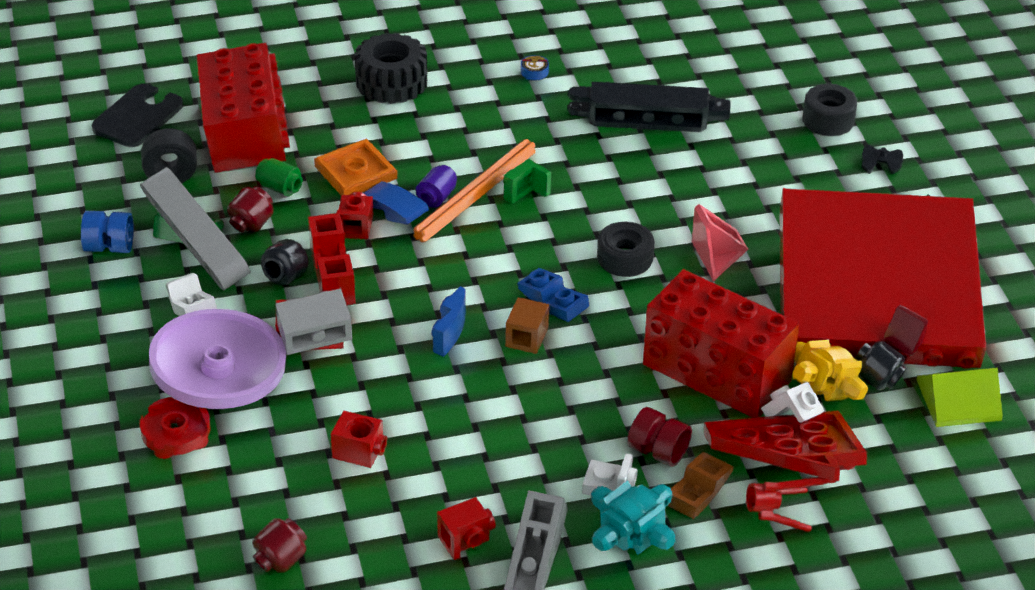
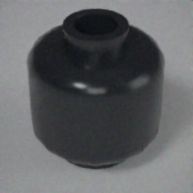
M292 239L278 241L267 248L261 257V268L264 275L277 285L292 283L307 271L309 265L305 249L300 243Z
M877 341L872 346L865 343L854 358L862 362V368L858 376L877 390H883L886 387L892 389L907 369L903 366L904 356L884 341Z

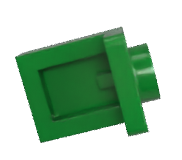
M529 158L504 175L503 199L511 204H514L532 190L544 197L551 194V172Z

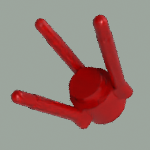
M815 477L783 482H764V484L750 483L746 491V506L748 511L758 512L759 520L774 521L795 529L810 532L812 530L810 525L775 514L773 510L780 508L782 495L806 493L808 486L835 483L836 481Z

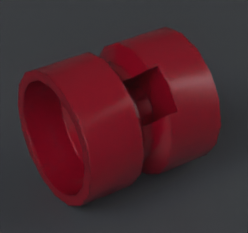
M646 406L634 419L629 430L627 444L628 447L645 455L653 452L655 460L670 467H675L682 460L692 438V427L674 418L666 421L665 414Z

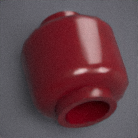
M257 186L242 188L227 206V213L231 218L229 220L231 226L241 233L245 230L253 233L258 232L273 215V200L271 196Z
M275 518L253 538L252 544L256 553L252 557L266 572L273 568L277 572L284 573L305 554L307 548L304 541L307 539V536L290 518H287L285 521Z

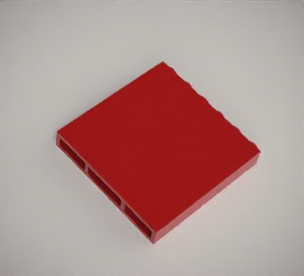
M782 189L779 209L781 314L799 322L797 342L807 343L809 341L829 340L830 347L839 346L845 348L855 358L865 343L872 346L877 341H883L884 334L895 310L901 305L928 320L924 342L913 355L908 356L897 350L904 356V364L927 365L931 367L950 366L965 369L981 368L986 351V338L973 198Z

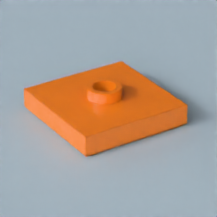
M368 139L314 158L315 168L341 196L350 195L353 192H365L381 181L388 183L397 179V170Z

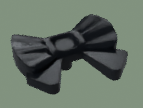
M866 145L862 152L861 167L868 174H871L876 163L882 162L887 164L891 174H895L902 167L903 151L900 149L888 151L885 147L876 149L871 145Z

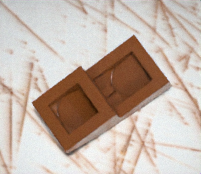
M702 452L686 466L684 478L671 488L672 500L667 506L695 519L720 491L731 475L733 466Z

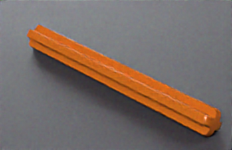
M528 139L522 140L413 229L415 233L413 235L416 240L419 239L422 243L428 241L503 180L504 175L509 170L514 169L535 154V143L530 142Z

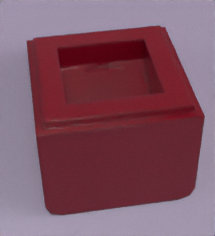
M899 305L884 334L883 341L904 354L911 356L924 342L928 320Z

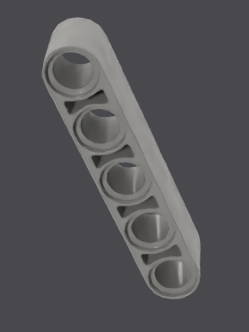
M165 167L140 184L141 189L151 204L223 291L251 273L240 253L168 167Z

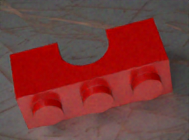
M340 213L308 217L310 249L320 292L341 289L346 305L356 304L354 272L350 255L346 254Z

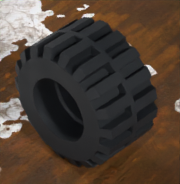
M383 33L362 41L361 45L357 46L355 52L356 87L359 89V92L362 95H366V98L370 100H376L379 103L389 102V104L407 102L408 99L416 98L417 94H422L428 83L427 51L424 44H420L418 39H412L411 36L400 35V33Z

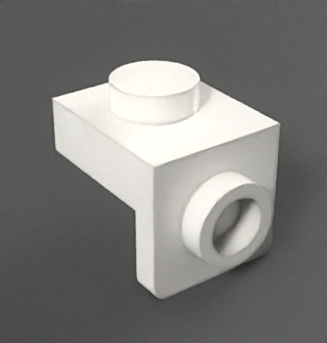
M195 273L187 274L166 283L172 309L176 315L181 316L205 309H217L214 297L202 291L198 276Z
M808 382L792 389L788 385L770 394L772 401L761 408L766 417L777 416L791 409L799 423H803L824 412L817 395L813 392Z

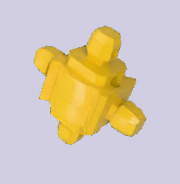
M829 340L809 341L807 343L797 342L794 359L796 366L792 373L793 380L797 379L801 384L808 382L816 395H824L825 401L843 400L848 397L852 400H860L865 397L868 387L858 377L862 368V362L854 359L845 348L839 346L830 347Z

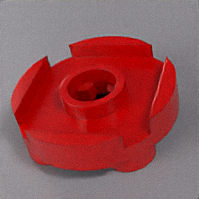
M167 397L152 403L148 407V413L144 418L142 416L140 419L142 440L149 449L154 451L155 456L158 458L168 459L173 455L186 454L196 449H202L208 444L211 426L209 413L206 408L188 405L172 397ZM173 423H177V425L180 427L170 428V425Z

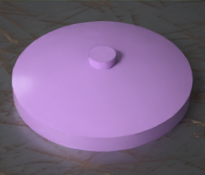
M205 309L181 315L165 324L155 334L149 349L150 373L160 389L180 402L201 408L227 409L253 403L274 390L285 372L286 350L282 338L277 331L265 321L253 315L235 310Z

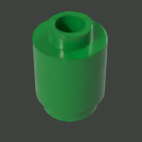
M275 158L263 159L258 164L255 172V178L260 182L261 186L286 197L297 193L302 186L303 178L300 169Z

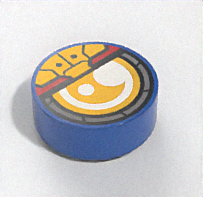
M531 55L522 59L521 75L524 78L537 81L548 76L549 61L546 58Z

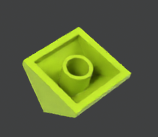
M998 368L917 375V383L936 427L1002 421L1003 413Z

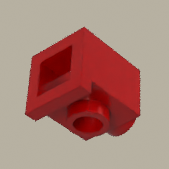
M362 192L342 195L339 209L336 213H340L344 237L369 240L373 220V196H366ZM347 220L362 221V226L347 225Z
M477 497L437 512L438 537L453 560L460 558L461 551L477 547L489 541V531L496 528L492 512L488 508L484 509Z

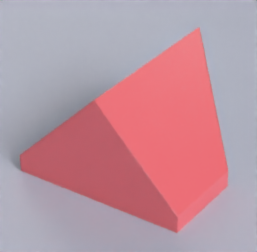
M698 204L695 207L692 243L714 282L749 249L737 229L702 205Z

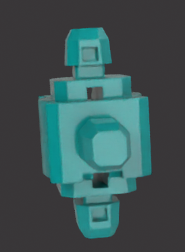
M628 480L614 491L604 486L595 488L591 493V501L600 510L601 527L593 534L592 544L600 551L609 550L614 546L619 547L623 551L634 548L638 555L650 545L668 550L674 545L676 536L674 531L665 524V507L672 500V490L664 484L657 485L652 489H648L642 484L632 487Z

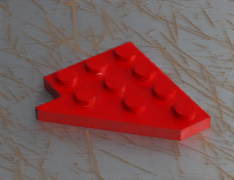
M839 411L823 412L803 423H799L794 414L704 422V436L711 449L832 481H840V470H850L855 466L867 465V451Z

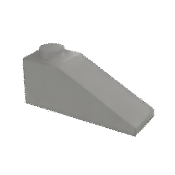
M528 490L504 590L545 589L560 543L568 510L564 497Z

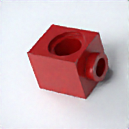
M343 410L331 432L333 459L372 468L377 456H382L386 449L387 436L383 435V420Z

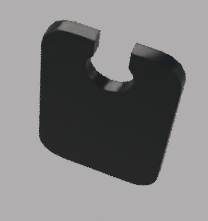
M138 84L92 122V131L100 137L123 146H139L150 134L157 131L182 109L183 99L179 95L169 92L162 102L148 104L145 101L158 93V87L150 84Z

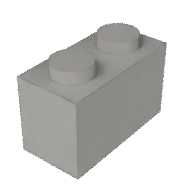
M341 289L323 291L315 295L289 299L275 304L277 325L287 355L352 340L351 317Z

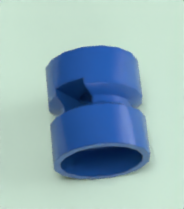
M104 211L84 212L81 223L83 251L103 252L105 248H108L112 253L131 252L134 238L132 213L112 212L110 216H107Z

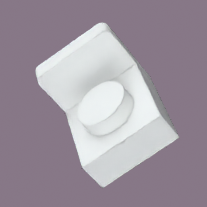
M626 453L622 466L591 459L582 484V494L591 496L592 491L598 486H604L614 491L627 480L632 487H635L638 469L632 468L633 455Z

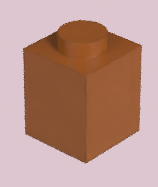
M518 297L506 321L505 347L537 354L549 328V304Z

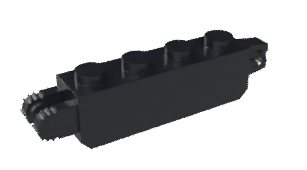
M592 81L591 87L573 86L570 87L567 94L570 100L573 101L567 105L569 115L590 117L589 123L597 127L702 132L707 129V122L729 120L730 100L709 95V88Z

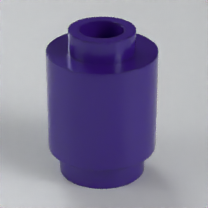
M447 165L433 167L416 186L417 197L424 201L428 207H439L456 187L457 175L455 171Z

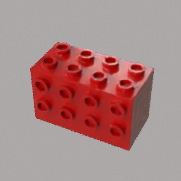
M267 42L260 44L251 43L242 47L222 48L213 52L197 54L203 127L214 173L258 166L263 159L275 158L279 161H286L285 148H290V143L286 130L288 128L284 112L283 92L280 76L278 77L275 53L269 54Z
M683 269L647 305L643 365L752 418H758L764 413L761 408L772 401L770 394L789 385L792 381L799 322Z

